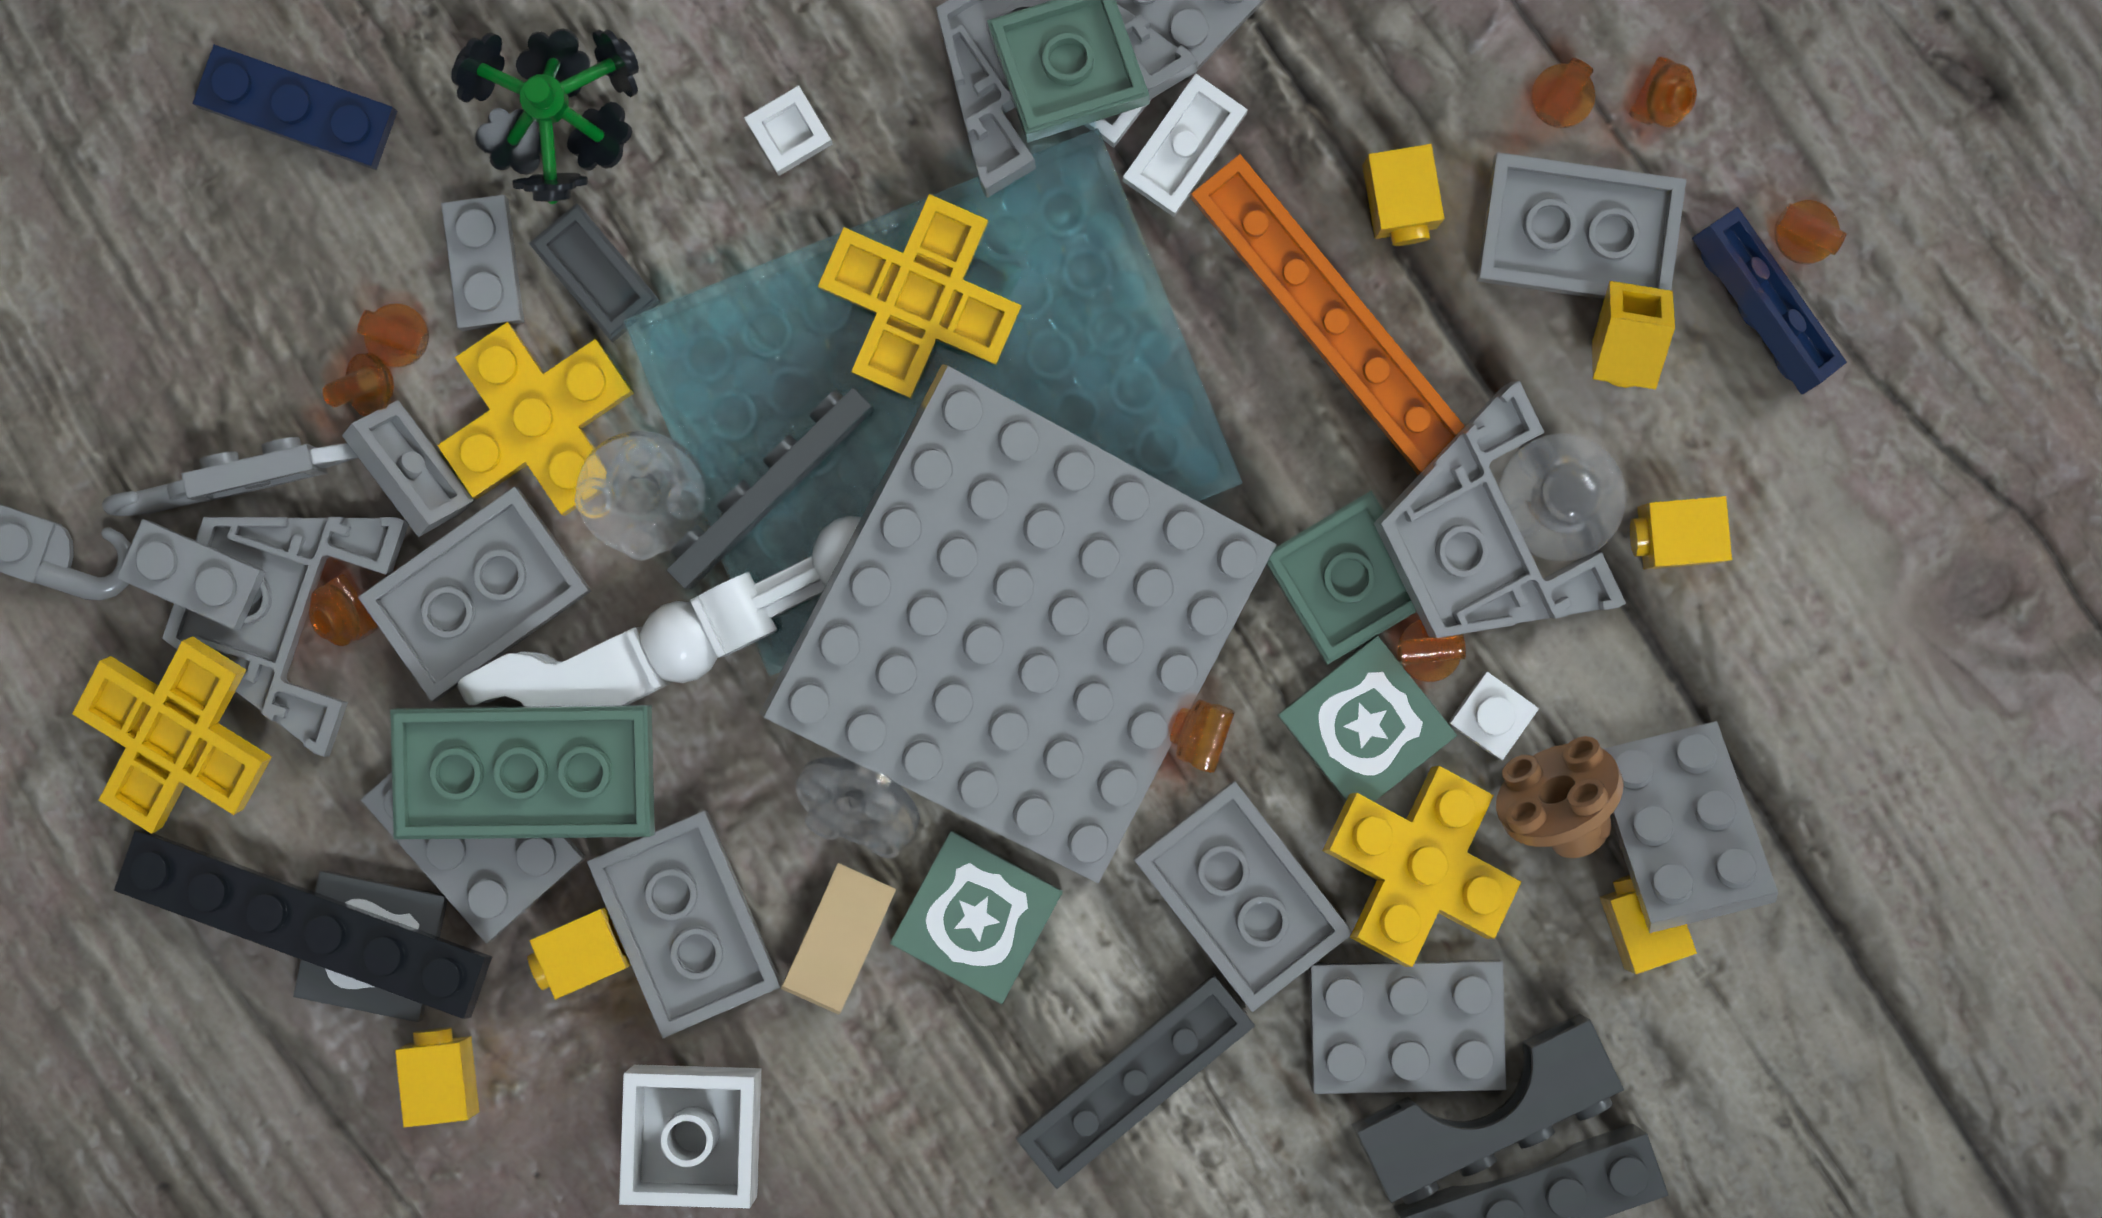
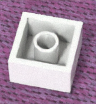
M633 1065L624 1072L619 1205L750 1208L757 1198L761 1068Z

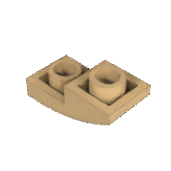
M838 863L813 919L805 932L781 989L839 1015L867 957L896 889Z

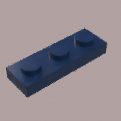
M215 44L212 47L192 103L199 109L374 170L378 168L398 112L387 104Z
M1736 207L1692 237L1701 251L1702 260L1708 270L1721 279L1737 302L1738 310L1743 320L1750 327L1756 329L1774 355L1778 370L1785 378L1794 383L1801 395L1822 383L1847 363L1739 207Z

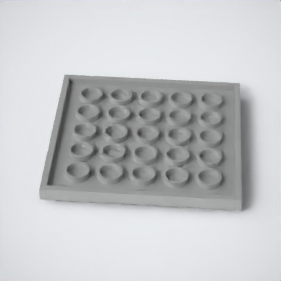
M942 364L759 713L764 718L1099 884L1276 544L948 365Z

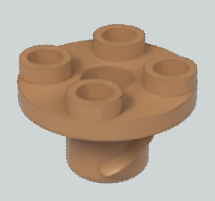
M1588 736L1578 737L1568 744L1545 749L1533 756L1520 755L1510 760L1503 768L1502 777L1504 782L1497 795L1496 811L1505 831L1514 840L1528 846L1552 847L1558 855L1565 858H1581L1599 849L1610 835V815L1621 800L1624 783L1615 759L1600 747L1598 740Z

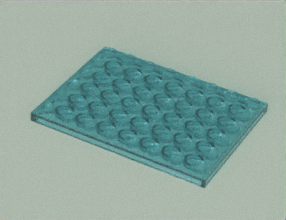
M1098 128L1032 154L1035 159L1036 169L988 198L982 192L979 177L933 195L988 219L989 223L964 280L1022 305L996 366L937 341L912 399L852 374V368L876 314L818 288V284L841 232L624 320L708 529L723 515L716 506L726 494L742 480L753 486L769 470V467L763 460L773 448L790 434L796 441L800 440L816 424L809 415L831 392L837 389L844 396L854 387L874 408V411L722 559L729 580L750 572L754 583H757L812 556L813 544L820 531L833 520L846 516H863L942 364L948 365L1196 501H1201L1242 484L1240 475ZM927 197L849 230L903 253ZM821 594L772 618L777 631L755 642L769 676L781 672Z

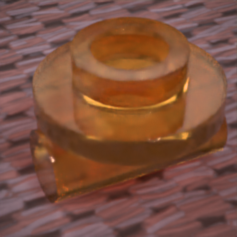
M1658 57L1629 115L1647 125L1652 123L1664 127L1677 125L1690 113L1696 101L1697 89L1692 71L1685 65L1675 63L1665 57Z
M1572 58L1569 64H1556L1545 69L1537 77L1531 90V103L1536 115L1544 123L1556 128H1569L1581 123L1590 114L1595 103V87L1590 78L1594 72L1593 68L1582 60Z
M1802 200L1794 204L1789 203L1778 217L1774 230L1775 241L1781 253L1789 260L1798 264H1814L1825 259L1830 254L1835 255L1847 235L1846 232L1840 229L1839 222L1833 211L1826 205L1813 200Z
M388 304L380 307L375 312L365 310L357 328V333L364 336V342L370 355L381 364L393 368L406 367L415 363L422 357L429 342V330L424 318L416 310L404 304Z
M356 354L348 363L346 375L324 386L323 397L326 403L332 407H339L351 402L354 409L360 415L367 416L377 410L387 409L394 391L393 377L390 370L375 354Z
M345 574L339 575L325 585L315 589L312 593L309 609V619L315 632L323 639L337 646H346L356 640H362L379 628L359 600V595Z
M1421 620L1413 622L1403 631L1398 641L1397 654L1399 662L1407 673L1417 680L1424 682L1442 680L1455 671L1460 660L1466 659L1464 635L1432 638L1428 636Z
M1201 699L1195 703L1192 709L1182 708L1176 717L1170 735V741L1177 745V759L1189 762L1193 767L1201 771L1214 773L1235 712L1228 707L1211 704Z

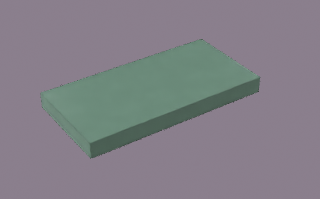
M652 705L396 708L390 710L394 840L651 837L655 835Z

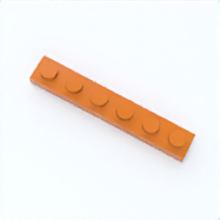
M1239 154L1193 191L1190 199L1419 475L1465 427L1464 424L1253 168Z

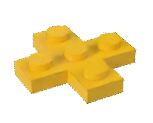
M929 194L903 253L843 227L818 284V288L876 314L852 368V374L912 399L937 341L991 365H997L1022 305L964 280L989 223L988 219Z
M506 322L455 357L490 409L437 445L472 498L479 499L528 466L559 513L566 516L617 481L582 428L633 395L634 392L597 339H594L544 373L513 326Z
M193 636L181 641L159 685L112 656L100 660L72 713L77 718L125 747L98 801L151 834L163 828L185 785L232 815L244 810L272 758L266 752L219 724L246 669Z
M1441 766L1430 768L1406 819L1359 793L1349 794L1322 851L1377 880L1350 938L1404 967H1413L1438 913L1485 939H1495L1521 881L1467 852L1494 795Z

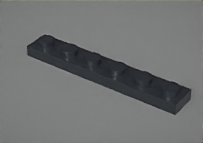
M146 830L134 831L114 891L462 1019L472 1017L492 959L490 955L157 834H151Z

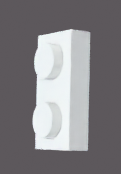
M1195 74L1127 170L1122 181L1175 217L1246 116L1248 109Z

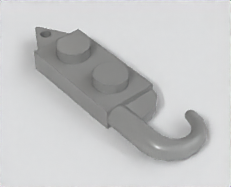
M300 437L282 438L262 444L263 454L239 460L238 452L233 451L199 459L201 469L181 473L183 480L136 492L128 491L114 494L103 500L102 507L107 514L112 516L151 514L327 474L326 468L356 459L358 456L348 443L317 448L308 444L301 445Z
M0 504V572L85 600L102 601L117 596L129 585V583L116 577L131 543L122 533L110 527L104 528L101 535L115 547L118 561L115 569L109 575L104 577L93 576L71 568L74 557L73 540L69 531L62 524Z

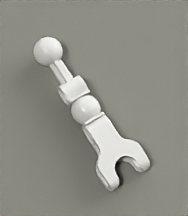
M846 516L833 520L820 531L813 544L812 556L757 583H754L750 572H747L690 599L691 603L675 601L661 605L649 615L643 627L632 628L563 662L538 652L521 651L506 654L461 678L457 687L464 701L468 705L475 706L480 703L492 702L504 696L520 701L524 707L629 705L671 684L670 681L686 683L697 680L712 669L718 657L728 656L776 632L777 628L772 618L822 594L862 517Z

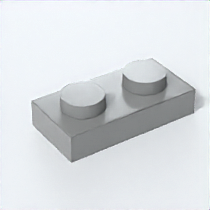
M505 195L441 203L457 328L461 331L498 327L506 322L511 325L525 323L509 199Z
M399 400L353 422L343 433L342 437L418 537L462 514L474 501Z
M142 519L116 578L231 629L241 630L266 571L152 521Z

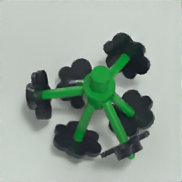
M564 28L557 29L550 36L544 32L532 33L528 39L529 49L522 51L516 60L517 71L523 78L527 79L526 82L502 72L505 65L504 57L500 55L502 39L494 33H487L481 40L476 37L470 39L457 55L452 68L451 79L455 85L459 86L457 89L459 100L466 103L470 102L473 98L478 101H484L492 94L495 84L520 95V103L523 109L514 110L511 114L501 108L493 109L488 116V123L482 124L477 129L475 142L479 149L490 154V163L495 169L507 170L511 166L514 171L524 175L532 174L537 170L540 164L539 155L542 154L543 174L512 181L513 188L532 192L534 201L548 202L553 205L558 201L570 199L571 189L588 184V178L581 176L579 173H557L553 123L563 119L575 127L568 137L567 147L572 154L578 157V165L584 170H593L597 165L605 169L612 168L618 164L623 156L624 143L632 135L631 126L624 122V108L615 102H609L602 106L599 111L590 108L581 116L569 107L568 98L576 96L583 86L605 75L609 76L611 84L618 93L624 92L628 97L638 93V87L633 77L639 71L636 56L629 44L624 39H617L610 30H597L592 33L596 45L594 53L598 63L591 67L589 56L583 51H578L579 41L572 31Z

